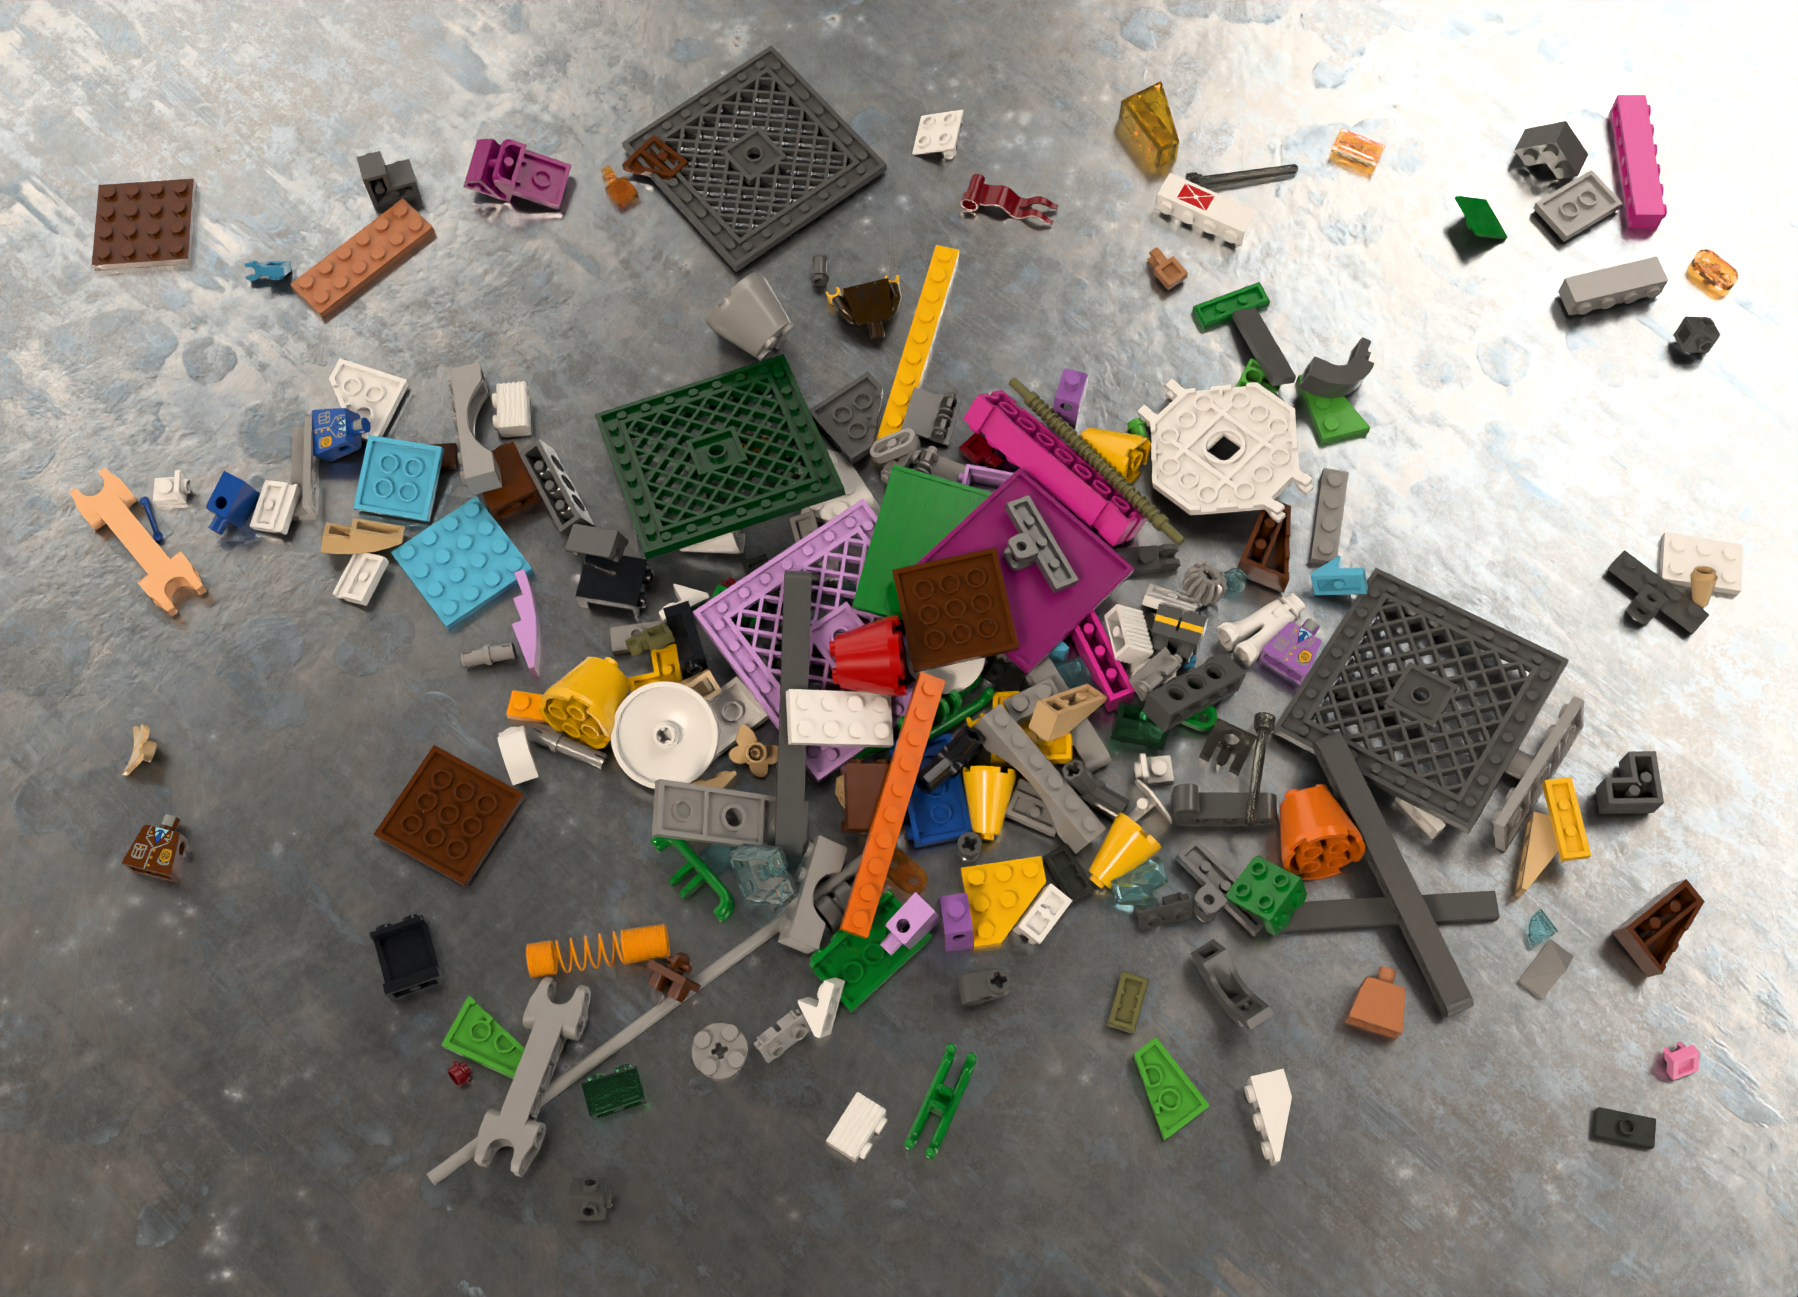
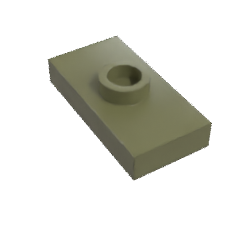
M1122 971L1107 1023L1108 1027L1131 1034L1135 1033L1149 982L1148 978Z

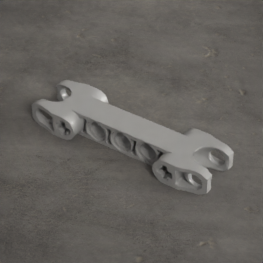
M545 976L530 997L523 1016V1026L532 1029L501 1112L489 1109L480 1126L474 1160L479 1166L487 1168L493 1156L500 1148L512 1146L514 1154L510 1171L515 1176L523 1177L539 1153L545 1136L546 1126L545 1123L538 1122L536 1119L566 1039L578 1041L586 1026L591 999V991L588 986L579 985L573 997L567 1003L562 1005L554 1004L553 1000L557 983L554 982L553 978Z

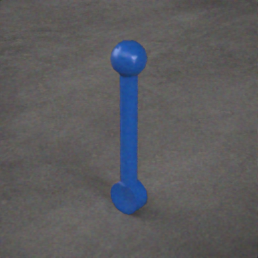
M145 496L141 497L140 504L144 506L154 532L152 537L156 543H161L164 540V536L159 532L149 507L150 499Z

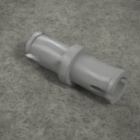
M513 642L492 647L489 644L484 645L481 649L461 651V662L464 668L480 664H487L489 666L497 661L516 659V649Z

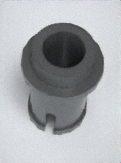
M815 254L812 257L810 280L813 285L819 287L824 286L829 280V275L827 274L828 258L824 254Z

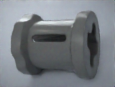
M973 832L962 834L957 843L958 857L961 861L974 863L981 854V838ZM969 844L970 847H974V851L965 848V845Z

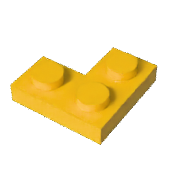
M676 644L651 651L654 672L628 677L632 682L630 687L631 693L644 685L654 682L679 683L683 681Z

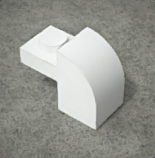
M524 725L510 727L504 730V732L498 733L499 747L512 785L539 777Z

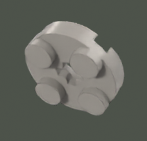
M714 1023L703 1028L695 1035L691 1050L692 1059L697 1070L715 1081H725L737 1076L745 1062H747L749 1055L748 1044L743 1033L736 1026L726 1023ZM717 1045L728 1048L722 1059H719L717 1055H712V1051L716 1050Z

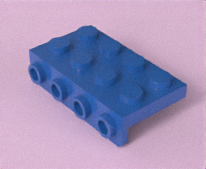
M951 733L939 735L926 744L918 773L933 761L934 756L945 745L952 741ZM893 740V748L889 749L890 760H892L897 740ZM960 773L955 778H949L931 795L923 793L917 787L915 781L905 813L908 815L909 824H905L907 839H913L914 848L958 840L962 834L972 832Z

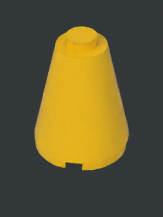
M1089 427L1080 433L1082 440H1086L1087 444L1092 446L1091 449H1096V454L1100 453L1101 458L1106 459V463L1109 462L1111 467L1116 468V472L1121 473L1120 477L1124 476L1126 481H1129L1131 484L1140 477L1142 472L1138 470L1141 464H1147L1150 456L1151 442L1147 440L1148 438L1141 435Z
M970 766V770L963 767V779L972 832L977 834L981 840L994 841V836L1000 835L1017 776V771L1008 768V773H1000L1001 767Z
M1120 812L1116 816L1088 870L1092 874L1089 879L1100 889L1104 886L1110 889L1162 848L1150 834L1148 835L1143 831L1141 826L1124 813Z

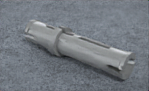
M535 725L533 727L534 730H531L529 740L550 748L551 752H561L598 767L601 770L607 764L608 753L598 751L564 737V733H554L539 727V725Z

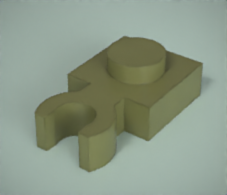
M662 623L642 631V635L639 637L628 638L625 640V643L631 655L635 656L647 648L650 651L663 649L675 640L666 623Z

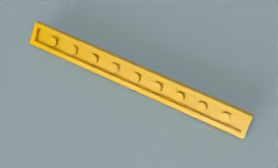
M939 245L935 246L876 440L901 430L914 387H920L959 258V250Z

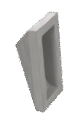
M1549 939L1518 982L1542 999L1567 970L1574 956Z

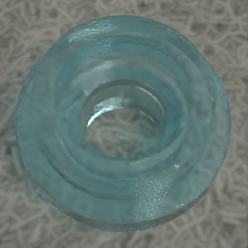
M1231 568L1222 575L1227 579L1226 585L1230 591L1241 592L1247 586V576L1238 568Z

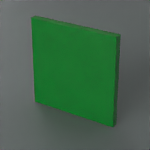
M1464 196L1455 197L1456 202L1467 219L1465 223L1469 230L1472 229L1476 236L1496 239L1508 238L1486 199Z

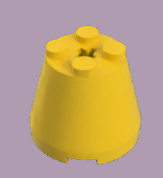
M587 657L546 690L541 697L542 704L539 709L544 719L555 731L561 733L565 731L570 736L578 739L577 742L594 749H601L606 747L611 740L615 713L627 697L632 682L618 669L619 665L614 659L610 657L605 659Z

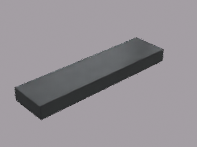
M1257 309L1234 311L1232 318L1271 386L1294 383L1296 375Z

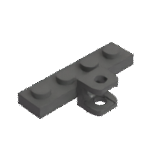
M1027 495L1006 503L1004 509L1019 533L1009 539L1007 543L1008 548L1003 553V557L1010 569L1013 571L1022 570L1033 566L1036 562L1054 594L1077 585L1079 579L1030 496ZM1012 555H1014V558L1019 561H1014L1012 559Z
M1625 550L1608 567L1610 572L1638 592V595L1628 605L1627 613L1641 624L1650 622L1661 610L1693 634L1710 615ZM1637 609L1643 610L1644 614H1640Z
M1196 838L1176 856L1175 860L1202 885L1192 900L1193 914L1201 922L1207 923L1225 908L1253 937L1265 927L1260 917L1228 901L1226 894L1237 878Z

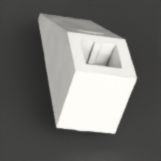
M1284 1069L1251 1076L1247 1081V1086H1244L1247 1101L1253 1103L1256 1114H1253L1255 1128L1257 1131H1261L1264 1142H1261V1148L1264 1158L1270 1160L1271 1166H1275L1281 1158L1292 1099Z

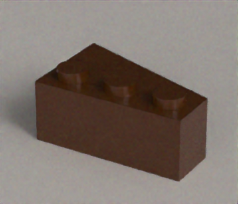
M1280 502L1285 506L1282 512L1285 513L1286 517L1280 523H1277L1269 516L1266 510L1260 511L1240 559L1236 574L1284 593L1289 582L1291 506Z
M1687 879L1673 883L1612 933L1647 977L1662 974L1667 967L1665 965L1671 954L1678 948V942L1684 932L1691 926L1705 901Z

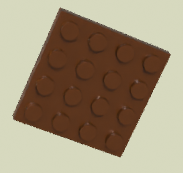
M179 179L99 185L92 267L94 270L191 264L196 199L195 180Z
M996 547L892 570L914 673L1019 650Z
M433 745L374 835L399 851L467 887L524 800L525 795Z

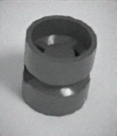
M843 880L830 890V896L823 895L814 902L817 914L832 932L837 931L841 926L852 890Z

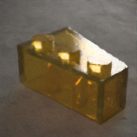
M1160 81L1121 100L1119 119L1154 166L1159 168L1176 159L1180 141L1162 82Z

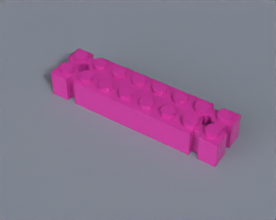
M1003 390L993 391L991 395L988 393L977 395L963 418L973 432L977 434L984 433L986 435L985 438L988 440L987 443L992 448L1000 450L1006 455L1007 461L1019 466L1052 497L1059 500L1069 512L1078 516L1085 526L1089 529H1094L1095 527L1099 531L1100 539L1106 544L1116 546L1124 540L1129 541L1137 536L1148 520V517L1144 518L1143 512L1139 513L1138 508L1133 507V503H1128V498L1124 499L1123 494H1119L1118 489L1113 488V484H1108V480H1104V475H1099L1098 471L1094 470V466H1090L1089 462L1084 461L1083 457H1080L1077 452L1027 410L1019 408L1015 404L1016 401Z

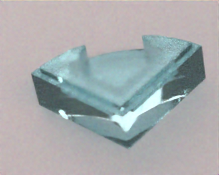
M1542 908L1532 916L1529 924L1528 937L1531 945L1535 947L1558 932Z

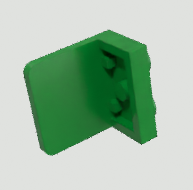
M1255 856L1229 889L1226 897L1233 904L1260 917L1267 932L1277 936L1282 929L1288 926L1295 910L1304 904L1307 892L1299 876L1260 856Z

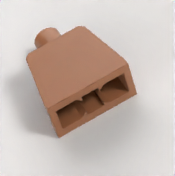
M1381 966L1379 967L1376 979L1372 977L1364 979L1347 1013L1345 1023L1397 1039L1402 1034L1406 990L1393 984L1396 974L1394 969Z

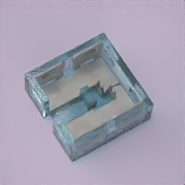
M742 843L728 854L745 902L785 907L798 896L794 879L786 871L788 864L782 847ZM747 882H750L751 890H749Z

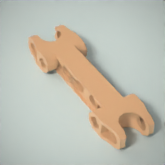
M103 467L98 472L104 480V487L98 494L85 496L76 487L69 492L75 501L78 511L95 531L105 524L110 527L148 574L138 581V584L157 606L173 617L178 613V610L172 603V596L178 588L189 586L200 595H203L207 590L200 579L199 573L181 551L171 558L165 554L128 509L138 501L120 478Z

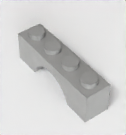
M820 835L805 842L803 845L802 862L793 878L795 881L793 893L788 896L786 906L788 907L786 916L779 924V943L806 954L819 949L826 923L815 910L813 892L821 878H830L841 873L847 847Z

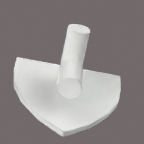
M1136 779V786L1147 799L1140 798L1137 801V807L1127 816L1136 822L1155 806L1164 818L1172 824L1170 815L1155 794L1143 782Z

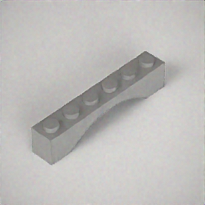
M479 362L450 369L451 380H448V386L451 394L454 396L450 398L454 413H456L453 416V423L459 433L455 434L458 448L461 449V452L457 453L459 463L464 470L460 472L462 483L464 486L469 487L472 495L501 488L500 468L493 453L484 448L475 439L477 415L489 396L486 376Z
M1001 704L984 715L973 728L981 734V739L983 740L981 744L984 748L1011 764L1031 783L1048 808L1057 834L1075 855L1106 829Z

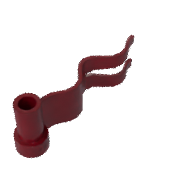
M980 174L972 175L967 192L963 193L960 205L969 211H976L979 205L998 206L1015 219L1036 217L1049 225H1052L1053 220L1049 219L1039 210L1033 208L1022 210L1019 208H1026L1033 204L1045 205L1054 210L1058 208L1057 204L1041 196L1028 199L1021 198L1009 187L985 184L986 179Z

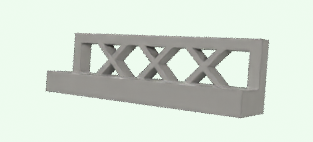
M312 415L304 416V426L292 427L291 485L297 484L302 488L292 517L293 521L318 519L319 458L313 456Z

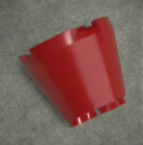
M899 615L881 618L836 635L835 641H829L830 656L836 659V668H832L834 684H839L840 688L844 690L895 697L908 695L907 685L903 686L902 680L907 679L904 639L901 631L899 632L896 629V626H901Z

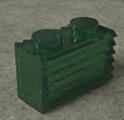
M1119 702L1112 722L1110 739L1121 743L1141 745L1149 749L1163 750L1170 729L1163 732L1142 711L1144 706L1139 707L1138 704L1134 706L1133 704L1129 705L1127 702Z
M624 1064L614 1069L615 1073L606 1076L603 1073L593 1074L587 1077L588 1082L581 1084L589 1115L593 1121L648 1103L637 1066L631 1067V1064Z

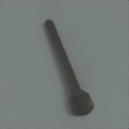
M1290 164L1206 176L1192 172L1186 173L1185 180L1203 187L1212 184L1295 174L1298 172V166Z
M1268 712L1255 714L1253 722L1257 739L1245 814V824L1249 827L1254 826L1256 823L1268 735L1273 731L1276 721L1275 716Z

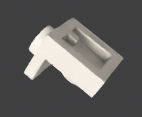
M175 470L174 477L155 478L154 503L156 505L187 503V494L191 491L190 480L184 476L181 470Z
M1145 753L1139 754L1138 761L1134 762L1135 778H1140V781L1146 786L1173 784L1174 776L1170 755L1146 757Z

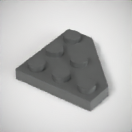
M866 372L809 410L815 424L852 465L870 453V448L875 441L883 398V387L869 372Z

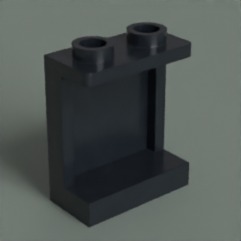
M586 554L575 597L579 607L589 608L590 603L631 609L634 615L640 616L641 608H645L647 604L648 594L645 592L647 584H652L654 572L650 569L649 562L646 559L622 556L619 562H615L613 559L609 560Z
M689 601L663 608L673 637L687 634L693 653L692 656L678 660L684 680L707 670L706 657Z
M412 914L404 917L402 922L393 925L391 923L382 924L376 928V931L369 933L371 940L375 944L385 984H382L385 995L391 1001L445 983L429 922L423 915Z

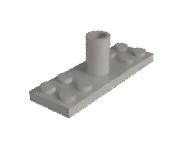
M1573 696L1569 704L1565 703L1562 706L1558 716L1560 719L1556 725L1551 724L1547 730L1546 741L1536 757L1518 749L1505 773L1519 779L1520 782L1516 788L1512 787L1509 790L1505 799L1507 803L1503 809L1499 808L1493 816L1495 848L1506 852L1543 793V781L1553 777L1583 729V699Z
M658 779L655 781L652 836L771 852L774 849L776 796ZM804 801L803 845L807 841L809 801Z

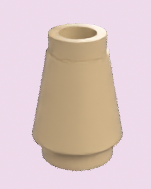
M1698 566L1690 574L1692 601L1700 607L1709 605L1718 579L1715 569L1708 566Z

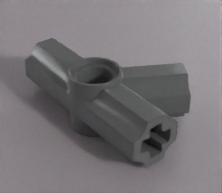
M1075 759L1070 763L1055 765V769L1089 809L1094 808L1115 820L1120 812L1124 813L1130 800L1107 788L1101 779L1090 773L1082 761Z

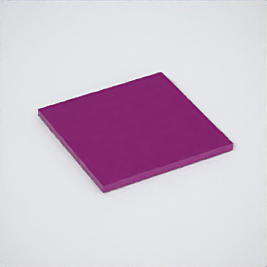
M1020 468L916 563L921 564L996 547L1019 644V650L1004 653V655L1027 675L1116 590L1135 569ZM1027 495L1030 496L1079 579L1077 585L1054 594L1036 562L1033 566L1022 570L1013 571L1010 569L1003 557V553L1008 548L1007 543L1009 539L1019 533L1004 509L1006 503ZM1012 555V559L1014 561H1019L1014 558V555Z

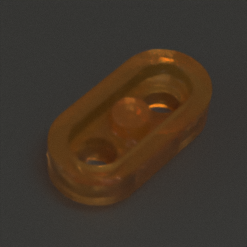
M1702 249L1692 259L1691 264L1694 271L1719 290H1730L1739 278L1737 270L1712 250Z
M895 848L891 861H897L899 865L896 868L889 866L887 877L907 894L922 893L927 887L926 872L902 850ZM916 878L919 883L912 886L909 884V880Z

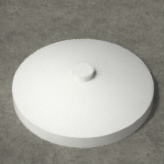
M654 682L633 691L618 707L615 713L614 728L611 733V745L620 767L630 778L641 785L655 789V781L658 779L692 783L703 775L715 758L719 745V726L712 707L700 693L676 682Z

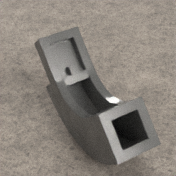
M1362 337L1351 350L1346 365H1335L1315 356L1304 370L1299 389L1325 398H1338L1352 393L1371 372L1375 364L1369 361L1371 352L1368 350L1371 340Z
M1214 939L1190 953L1205 984L1219 1005L1239 1027L1245 1025L1251 1030L1263 1024L1265 1020L1274 1015L1271 1007L1256 996L1241 979L1227 949Z

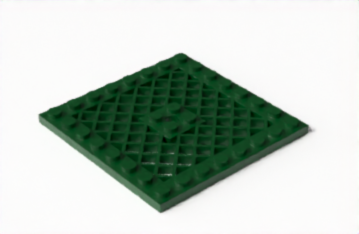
M784 354L595 414L646 560L845 495L844 486ZM757 390L764 391L762 396L755 393ZM735 397L741 400L739 401V403L732 402L733 398ZM749 402H752V403H756V405H755L754 408H753V407L747 406L748 403H749ZM710 405L717 407L715 411L708 409ZM765 406L772 408L769 412L763 411ZM726 409L732 411L730 415L723 414ZM686 413L693 414L691 418L684 417ZM741 414L748 415L745 420L738 418ZM702 417L708 418L706 423L700 422V419ZM756 418L763 420L761 424L754 423ZM663 420L669 422L667 426L660 424ZM717 421L724 423L722 427H717L714 425L717 423ZM771 423L779 424L776 429L769 427ZM678 425L685 426L682 431L675 429ZM639 428L645 429L643 434L637 433V430ZM695 429L700 432L698 435L691 434L692 430ZM748 430L755 432L753 436H748L745 434ZM654 432L660 434L658 439L651 437ZM763 435L770 436V439L768 441L762 440L761 438ZM669 437L676 438L673 443L667 442ZM779 439L786 441L784 446L776 444ZM685 441H686L687 447L682 446V444H683ZM741 443L747 444L744 449ZM645 444L652 446L649 451L643 449ZM755 447L762 449L760 453L752 451ZM660 449L667 451L665 455L657 453L660 451ZM718 451L722 452V454L717 456L712 455L713 453ZM770 452L778 454L776 458L768 456ZM675 454L683 455L680 460L673 458ZM786 456L794 458L791 463L784 461ZM637 457L643 458L640 463H639ZM691 458L694 464L688 463ZM748 460L754 461L751 466H749ZM652 461L658 463L655 468L649 466ZM762 464L770 466L767 471L759 469ZM667 466L673 467L671 473L664 471ZM778 469L784 470L785 473L782 476L779 474H775ZM682 471L689 472L687 477L680 476V473ZM738 472L745 474L742 479L735 477ZM644 474L649 475L647 480H645ZM793 474L801 475L799 480L792 479L791 477ZM697 476H699L700 481L695 480ZM753 477L761 479L758 484L751 482ZM658 478L665 480L662 485L655 484ZM713 480L720 482L718 487L710 485ZM769 482L777 483L775 488L767 487ZM673 483L680 485L677 490L671 488ZM729 485L736 486L734 491L726 489ZM689 488L696 490L693 495L686 493ZM745 489L752 491L750 496L742 494ZM650 491L656 493L653 498ZM704 493L711 494L709 500L701 498ZM664 496L671 498L668 503L661 501ZM720 497L728 499L725 504L718 503ZM680 501L687 502L684 508L677 506ZM695 506L703 507L700 513L692 511ZM656 509L662 510L660 515H658ZM671 513L678 515L675 521L668 519Z

